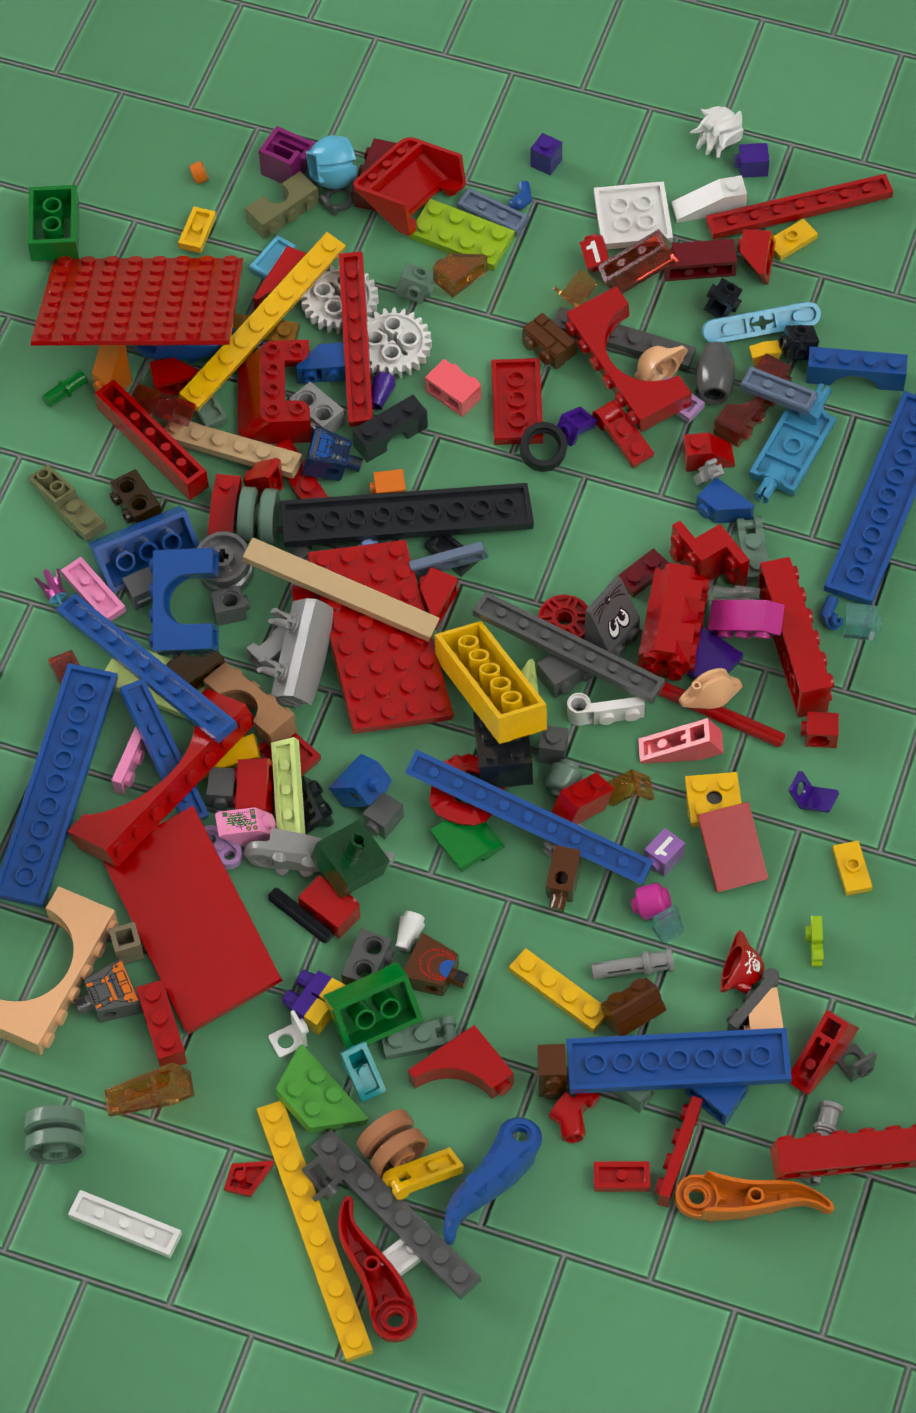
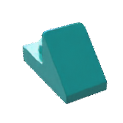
M365 1041L340 1052L343 1070L350 1077L358 1098L362 1103L387 1091Z

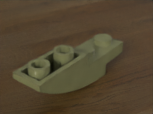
M49 464L28 477L43 500L75 535L80 534L86 541H89L107 528L105 521L77 496L76 490Z

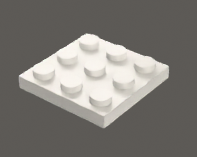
M664 181L594 188L593 194L599 233L604 237L607 249L661 245L673 242Z

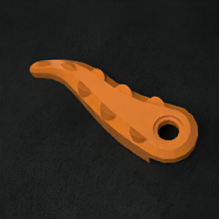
M707 1170L705 1175L696 1174L683 1178L677 1185L674 1194L675 1205L682 1214L692 1219L706 1220L707 1222L732 1219L745 1220L748 1217L766 1213L773 1214L779 1210L798 1206L814 1208L825 1214H831L835 1208L834 1204L826 1196L802 1183L788 1180H747L722 1175ZM695 1191L701 1193L704 1202L694 1204L689 1199V1194Z

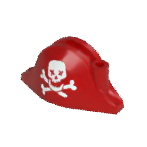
M741 930L735 934L724 964L720 992L722 993L735 988L747 994L751 987L763 977L764 963L762 958L751 947Z

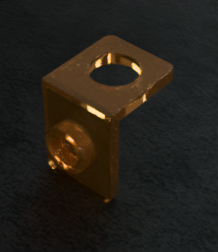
M581 269L563 291L556 286L553 289L569 303L577 307L586 300L598 283Z
M633 769L608 781L614 788L608 802L612 807L634 795L650 801L654 799L650 777ZM639 780L645 784L646 792L642 789Z

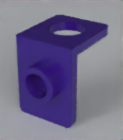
M798 771L789 788L790 795L800 809L825 813L831 811L839 795L838 790L812 786L803 771ZM802 782L803 791L799 796L797 788L799 783Z

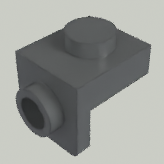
M324 1152L301 1169L319 1191L312 1197L315 1202L323 1196L326 1200L333 1196L339 1190L337 1184L345 1178Z

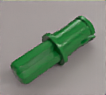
M78 370L64 381H58V385L46 392L42 399L47 406L52 407L65 397H71L75 390L88 383V379L81 370Z

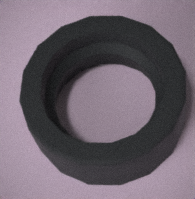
M539 422L528 427L522 435L520 454L525 464L533 470L541 472L551 471L558 467L564 460L567 449V440L563 431L553 423ZM543 433L555 438L558 444V451L550 460H539L532 456L529 450V442L535 435Z

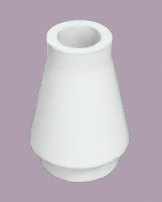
M405 911L404 915L400 916L396 949L407 953L411 951L413 944L425 927L423 923L425 918L422 915L412 911Z

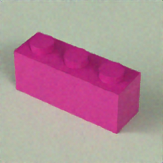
M712 600L708 630L717 632V637L732 639L733 635L742 639H751V635L758 639H769L770 635L781 636L785 605L769 600Z

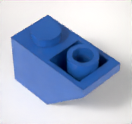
M344 342L319 344L310 352L307 359L297 365L298 384L346 380Z

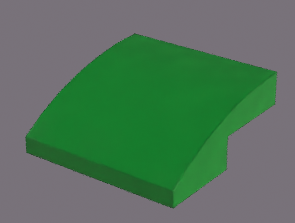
M445 820L430 829L433 838L460 872H463L480 859L484 862L505 847L486 822L476 826H469Z

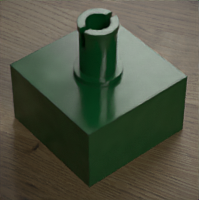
M360 819L317 842L311 854V858L340 898L382 876L390 862Z

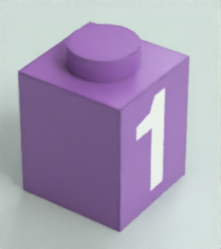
M664 828L644 849V856L654 861L651 871L665 876L684 856L685 842Z

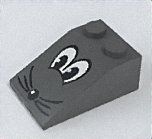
M616 576L585 610V640L621 657L628 643H633L640 635V617L622 579Z

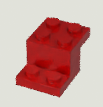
M681 520L672 525L669 553L674 562L692 566L696 569L695 574L700 577V574H703L710 581L723 574L729 584H733L738 591L747 586L750 559L721 524L696 538Z

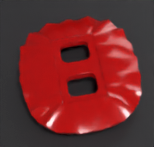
M470 753L463 756L455 754L451 759L445 760V763L459 770L479 775L477 757ZM431 786L429 797L431 807L439 817L459 825L476 826L486 822L493 815L472 804L456 801L455 796Z

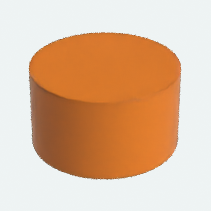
M202 161L190 165L191 174L197 184L209 180L207 170Z

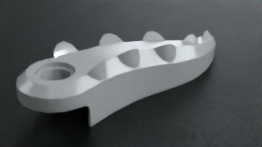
M273 828L268 841H251L247 843L244 856L252 865L265 869H275L282 876L288 870H297L302 876L309 877L314 872L322 873L311 858L316 843L322 840V838ZM388 851L384 852L390 860L387 867L394 862L395 854Z

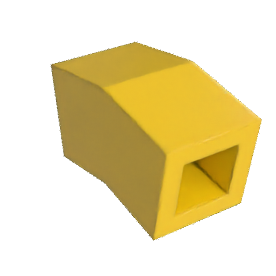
M778 340L765 341L749 346L754 366L777 362L782 354Z

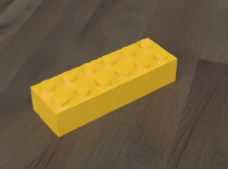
M482 621L434 634L435 654L440 666L499 744L547 730V704Z

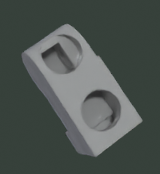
M278 627L272 632L271 637L260 646L253 642L246 648L248 660L256 668L264 667V665L258 662L263 656L279 662L286 629Z

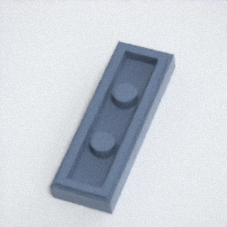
M471 188L466 190L456 204L459 210L514 230L515 237L519 236L529 222V216Z
M751 366L740 384V390L807 416L818 397V392Z
M481 541L409 561L411 570L419 578L422 575H427L431 567L444 571L488 559L489 556L486 547Z

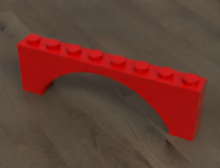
M206 688L201 694L233 718L238 727L218 744L195 725L193 737L185 755L172 772L158 785L135 800L117 808L92 815L83 814L67 831L78 849L118 867L254 725V717L247 705Z

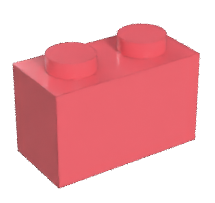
M445 359L425 377L426 392L461 417L481 400V384L472 376L469 377L456 364H451Z

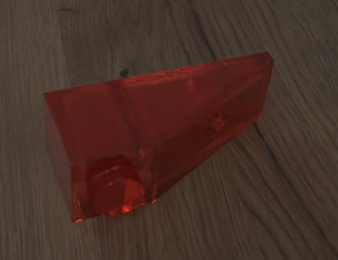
M138 384L134 399L149 414L186 427L189 426L196 406L195 403Z

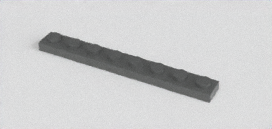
M486 591L473 609V616L651 704L654 703L665 685V679Z
M332 1129L311 1146V1151L316 1156L324 1152L345 1177L342 1182L460 1300L481 1282V1277L403 1200H397L392 1193V1189Z

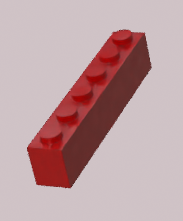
M114 379L95 392L98 410L189 501L209 487L207 471Z
M916 1124L912 1125L911 1128L902 1129L900 1125H893L880 1131H875L874 1128H863L858 1130V1133H848L847 1130H839L827 1136H821V1133H810L805 1135L804 1138H794L793 1135L781 1136L770 1147L775 1180L916 1167Z

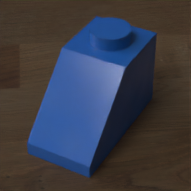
M715 478L697 495L696 510L703 518H708L714 523L736 522V518H744V520L753 519L755 505L719 478Z

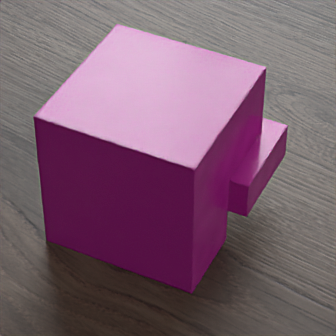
M276 126L258 151L261 175L282 184L299 171L304 174L308 169L306 151L311 150L315 142Z

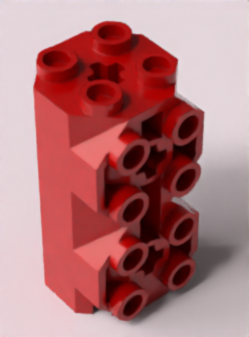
M669 563L665 565L663 570H660V567L655 568L638 653V666L659 677L679 681L682 680L683 675L695 670L696 653L699 648L700 632L704 622V610L707 606L710 579H706L703 574H700V577L695 574L696 569L692 566Z

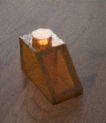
M449 254L444 259L438 260L433 266V282L454 298L488 272L487 256L484 254Z

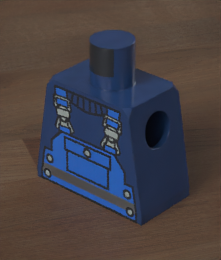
M316 426L302 475L340 481L345 469L359 473L363 458L350 455L351 440Z

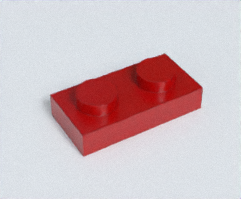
M594 1161V1192H650V1161Z

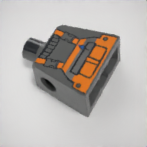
M122 959L86 978L84 983L88 995L74 1000L79 1015L95 1010L99 1022L143 1013L139 998Z

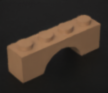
M225 662L203 680L205 689H210L256 709L257 714L253 723L257 735L270 747L272 742L288 739L298 731L294 721L296 719L294 713L288 707L283 708L280 706L273 695L265 694L254 680L250 682L245 678V675L238 667L233 668Z

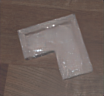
M709 585L708 599L759 600L760 588L737 585L734 588Z

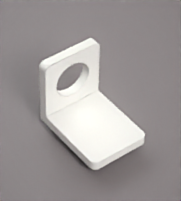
M294 1010L290 1011L292 1024L268 1036L280 1059L296 1052L301 1044L305 1047L308 1046L306 1034L309 1033L308 1027L304 1019H299ZM283 1035H289L293 1038L294 1043L289 1048H282L278 1045L279 1038Z

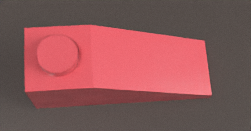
M709 718L638 739L639 756L642 764L696 761L724 753L722 730Z

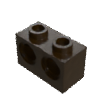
M136 469L110 482L112 492L109 493V496L115 506L119 505L121 507L122 516L127 524L132 523L134 525L162 513L159 501Z

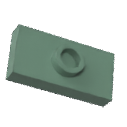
M215 394L198 412L195 410L204 426L216 428L229 422L228 416Z

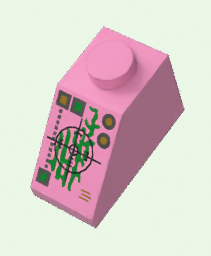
M256 807L215 813L219 837L243 847L251 841H268L271 831L276 825L273 814Z

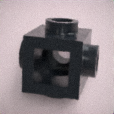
M721 278L717 286L712 284L706 297L710 299L703 310L716 318L728 316L730 311L735 313L742 302L738 297L743 289Z
M786 325L783 335L779 338V347L783 350L786 360H808L809 348L818 347L820 341L813 325Z

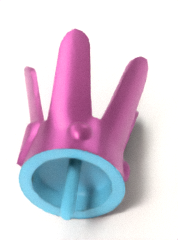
M59 568L56 569L57 577L55 578L52 577L48 569H44L43 573L48 586L38 578L34 579L44 591L50 604L59 603L61 605L62 601L67 598V593L62 587Z

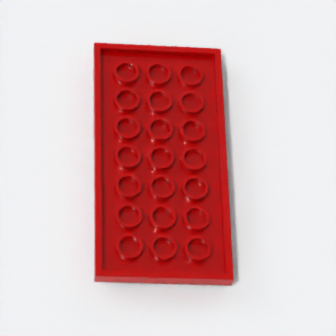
M406 540L308 552L307 559L309 562L425 611L415 572L410 568L409 561H411ZM317 594L318 600L333 608L329 644L353 734L453 719L454 714L441 666L435 654L433 637L427 642Z

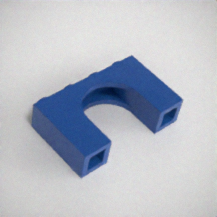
M213 548L153 550V558L150 559L153 583L149 587L150 596L153 598V608H150L149 611L150 622L153 623V633H150L149 644L153 648L152 651L159 655H174L184 652L186 654L219 652V627L212 623L180 624L174 619L170 610L171 596L179 584L189 579L219 577V552Z

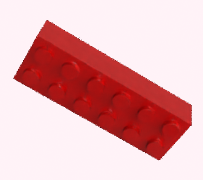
M790 557L760 563L757 591L760 600H769L785 605L781 636L772 635L797 717L800 718L807 716L808 711L828 712L829 701H832L831 689L834 688V679L831 673H827L826 654L824 651H820V636L818 630H813L811 624L813 623V615L811 609L806 608L805 605L806 593L804 587H799L798 568L796 565H792Z

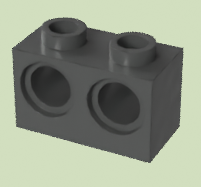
M361 929L341 974L342 983L348 985L361 979L362 977L358 975L362 972L372 974L385 968L386 964L390 965L395 950L392 949L391 939ZM372 949L380 950V952L375 955L368 953Z

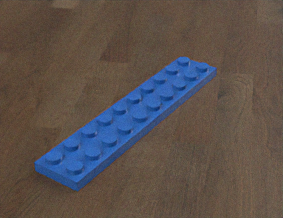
M903 392L824 585L825 592L872 607L916 497V394Z
M68 663L0 868V899L45 908L68 837L67 831L71 827L118 681L117 673Z

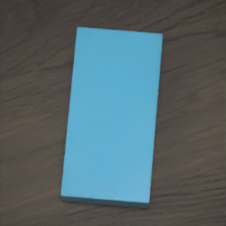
M276 235L249 266V271L265 280L285 248L290 246L296 249V245Z

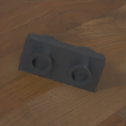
M302 775L305 834L323 823L331 826L334 824V821L331 817L333 811L321 795L323 790L316 780H311Z

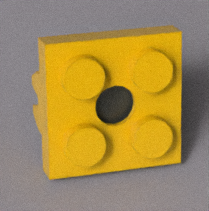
M737 772L685 776L686 807H688L687 815L690 819L691 827H699L696 816L698 814L742 803Z

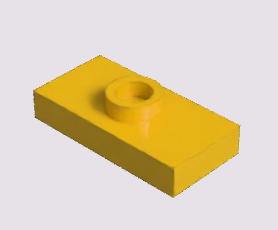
M803 218L774 236L776 240L774 255L779 261H782L818 239V233Z
M859 841L833 845L832 851L846 896L872 891L873 886Z

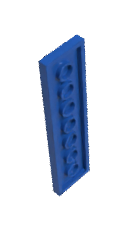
M787 1028L566 1039L570 1094L791 1083L792 1080Z

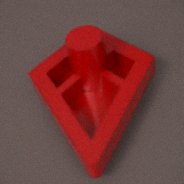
M273 1161L232 1163L224 1191L252 1197L274 1166Z

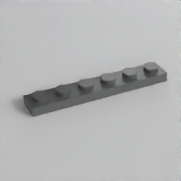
M559 307L553 322L569 334L565 323H567L566 312L570 311V309ZM620 324L611 333L606 346L641 357L647 349L654 346L665 348L684 346L688 352L678 368L684 371L689 370L696 354V347Z

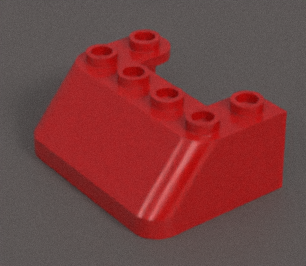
M309 339L268 341L249 355L238 367L239 436L266 444H278L288 438L291 439L292 443L311 442L312 433L308 404L300 400L285 401V367H297L300 362L307 359L310 353Z

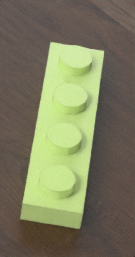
M292 737L271 743L277 829L305 834L299 740Z

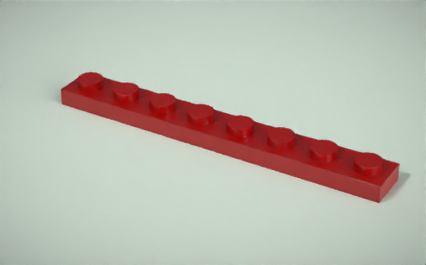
M885 173L707 215L706 224L714 240L743 233V229H761L892 198L893 189Z
M362 251L339 254L349 427L359 426L373 418L364 256Z

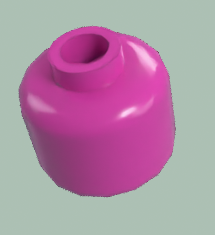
M659 883L638 887L635 890V898H631L634 914L639 913L640 917L645 921L664 917L668 913V908H672L667 887L663 888Z

